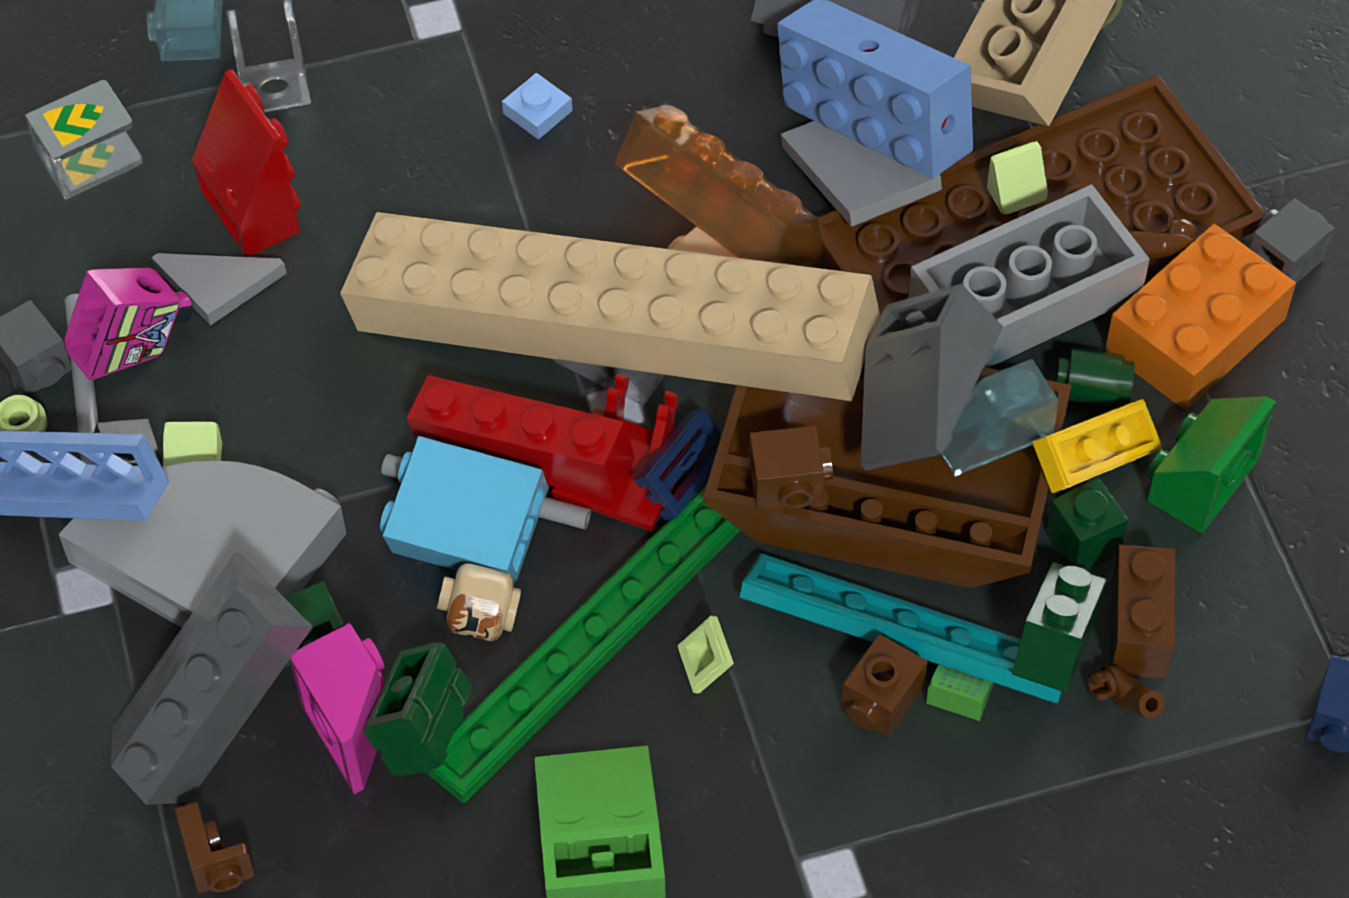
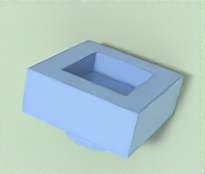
M537 73L502 101L503 114L538 140L573 111L572 98Z

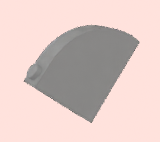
M194 461L162 467L170 483L146 521L73 518L61 531L59 538L70 564L182 628L234 553H241L285 597L305 587L344 538L346 529L340 503L325 490L315 489L313 491L278 472L255 465L229 461Z

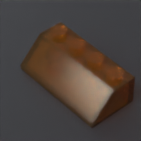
M662 105L636 112L614 164L738 258L796 266L821 260L823 256L822 237L818 219L801 206L802 202L796 195L774 186L763 177V172L757 166L741 161L725 149L726 146L722 140L714 135L703 133L688 122L687 115L680 109L669 105Z

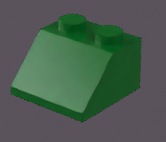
M1267 396L1211 399L1199 416L1193 412L1189 414L1177 433L1176 440L1178 443L1170 452L1162 449L1148 470L1147 477L1152 479L1147 501L1203 534L1259 461L1276 401Z

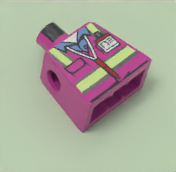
M151 268L89 270L86 272L63 341L66 351L89 380L97 379L154 359L164 351L173 324L190 320L193 312L192 303L185 292H174L159 273Z

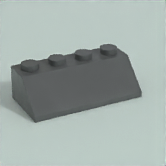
M234 553L112 728L111 767L145 805L188 803L313 627L241 553Z

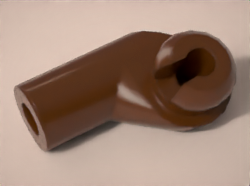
M1103 665L1101 670L1091 672L1087 678L1088 690L1091 696L1098 701H1104L1110 697L1118 707L1148 719L1160 716L1164 710L1165 701L1159 692L1144 687L1118 665Z

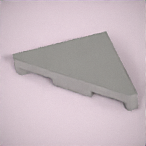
M157 253L151 257L154 268L177 292L183 291L189 296L192 307L210 326L287 274L285 264L279 258Z

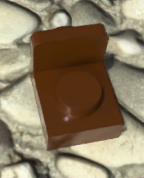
M198 802L175 808L198 894L207 891L226 892L238 887L243 880L254 877L247 845L242 843L223 849L215 819L203 823Z

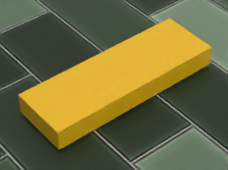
M1143 399L1032 442L1052 493L1069 488L1162 449V444Z

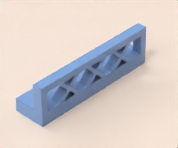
M0 431V457L8 461L0 462V515L146 521L170 483L144 434ZM24 451H34L52 463H42ZM68 452H79L98 465L86 464ZM113 453L132 454L138 466H132Z

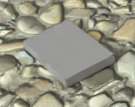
M816 121L781 134L782 148L851 227L942 190L940 175L933 179Z

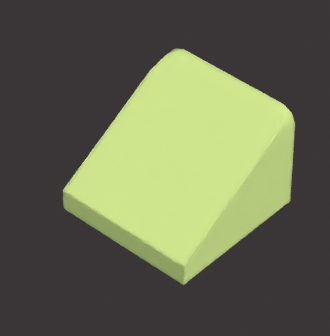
M1037 141L993 155L990 159L987 190L1002 214H1010L1047 200L1048 189L1042 152Z
M166 422L163 433V467L194 461H221L223 442L218 424L216 422Z

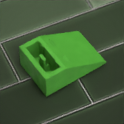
M648 746L535 757L547 898H666L659 821Z

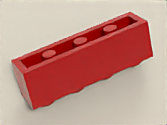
M430 375L427 376L407 416L416 442L418 436L538 468L543 471L547 484L550 486L614 502L635 459L624 421Z

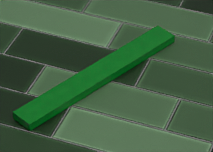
M707 484L691 499L677 518L670 519L461 722L454 730L446 749V760L440 767L427 773L430 777L465 804L741 531L703 503Z

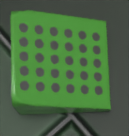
M939 664L928 687L926 704L980 721L994 682Z

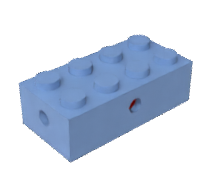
M812 0L777 23L785 107L932 179L973 151L970 65L828 0Z

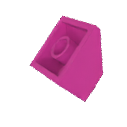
M349 623L296 650L290 658V663L304 712L353 794L364 790L377 750L373 748L362 731L385 684V680L380 670L384 669V663L376 646L370 638L361 641Z

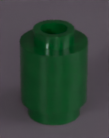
M1071 348L1068 358L1059 357L1055 382L1072 385L1068 401L1115 407L1116 402L1129 403L1135 363L1134 361L1122 360V354Z

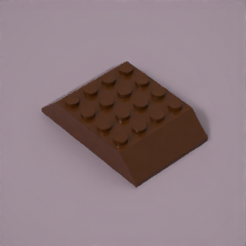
M865 362L852 401L736 385L703 496V503L755 542L966 588H974L1030 573L1049 484L1032 442L1062 430L1072 385L983 367L973 388V397L963 409L952 431V441L942 454L867 471L861 467ZM816 426L820 447L829 446L833 466V479L824 480L823 502L811 503L798 509H790L784 506L757 509L749 465L750 433Z

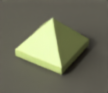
M710 616L677 645L693 693H701L734 664L717 616Z

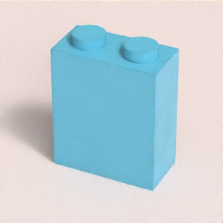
M418 436L413 452L407 451L402 458L398 472V481L401 483L396 500L395 502L389 501L386 504L381 517L380 531L383 532V537L390 550L395 554L456 571L465 563H473L507 572L512 576L513 587H515L549 488L543 471L538 468Z

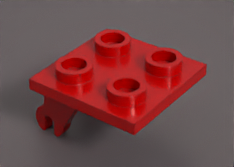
M616 374L615 388L609 387L605 411L594 408L592 412L594 415L624 421L635 456L616 501L558 487L553 488L552 496L653 531L660 516L659 511L663 507L660 503L652 504L646 497L650 492L647 487L639 488L634 482V478L673 432L679 395L668 390L665 392L664 405L659 404L654 430L624 420L625 396L628 390L629 378ZM691 440L688 441V443L684 446V448L679 452V454L675 457V459L670 463V465L666 468V470L661 474V476L659 477V479L665 474V472L669 469V467L673 464V462L678 458V456L682 453V451L687 447V445L691 442Z

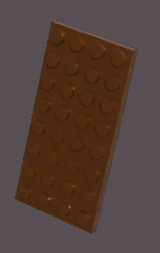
M1157 75L1054 118L1050 126L1040 124L964 156L939 174L941 176L942 190L852 227L835 210L809 221V235L832 270L872 276L881 317L886 305L908 299L911 266L1091 184L1125 228L1130 231L1167 233L1169 222L1174 219H1184L1195 225L1194 240L1214 223L1239 240L1254 233L1266 213L1162 78ZM1037 141L1042 152L1048 189L1047 200L1010 214H1002L987 190L990 159L993 155ZM1177 256L1150 259L1145 280L1156 276Z

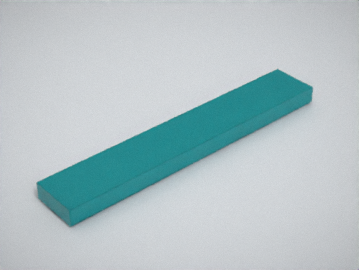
M759 554L742 582L740 598L874 642L877 636L881 634L925 660L1057 704L1061 697L1062 691L1011 675L1021 641L1019 638L765 554Z

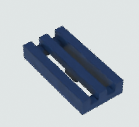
M703 408L691 410L634 478V482L639 488L647 487L650 492L646 496L652 504L660 503L663 507L659 513L664 520L677 518L710 476L722 433ZM701 427L700 431L695 435V437L691 440V442L687 445V447L682 451V453L678 456V458L673 462V464L669 467V469L665 472V474L659 479V477L661 476V474L666 470V468L670 465V463L675 459V457L679 454V452L684 448V446L688 443V441L692 438V436H693V435L697 432V430ZM711 440L714 445L672 495L669 491L684 471L691 467L698 458L697 455Z

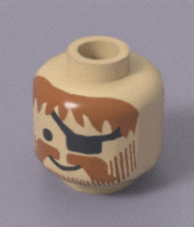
M465 563L458 569L455 579L444 577L437 609L447 611L446 625L451 632L482 640L495 641L501 636L503 630L512 631L521 589L513 587V578L507 572L473 563Z

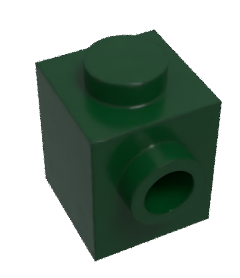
M1098 478L1083 486L1076 484L1063 489L1052 499L1046 535L1067 566H1077L1086 570L1117 555L1119 545H1123L1128 518L1103 482Z

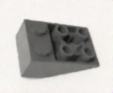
M962 284L886 305L866 344L861 443V467L866 471L926 457H934L942 454L951 443L953 438L952 431L963 409L973 397V388L983 367L992 358L994 353L993 346L1003 328L996 318Z

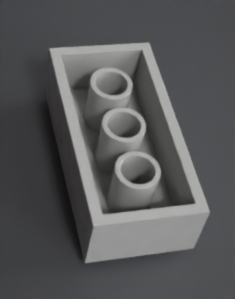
M1091 184L911 266L908 299L962 284L1003 326L993 346V356L984 366L989 368L1123 305L1144 286L1150 259Z

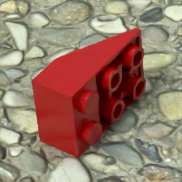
M230 69L223 75L192 158L199 191L243 255L251 257L300 232L296 211L301 209V203L290 184V180L295 178V173L283 148L289 146L283 127L276 118L267 119L263 113V103L255 88L251 84L244 86L234 71Z

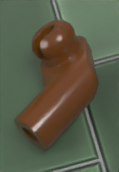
M1174 219L1168 223L1167 233L1130 230L1128 232L1149 259L1178 256L1195 241L1193 237L1196 228L1188 220Z

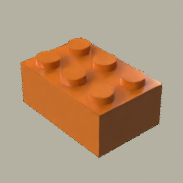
M1214 223L1112 314L1105 350L1108 353L1122 354V360L1134 361V372L1183 410L1187 411L1286 319L1296 282Z

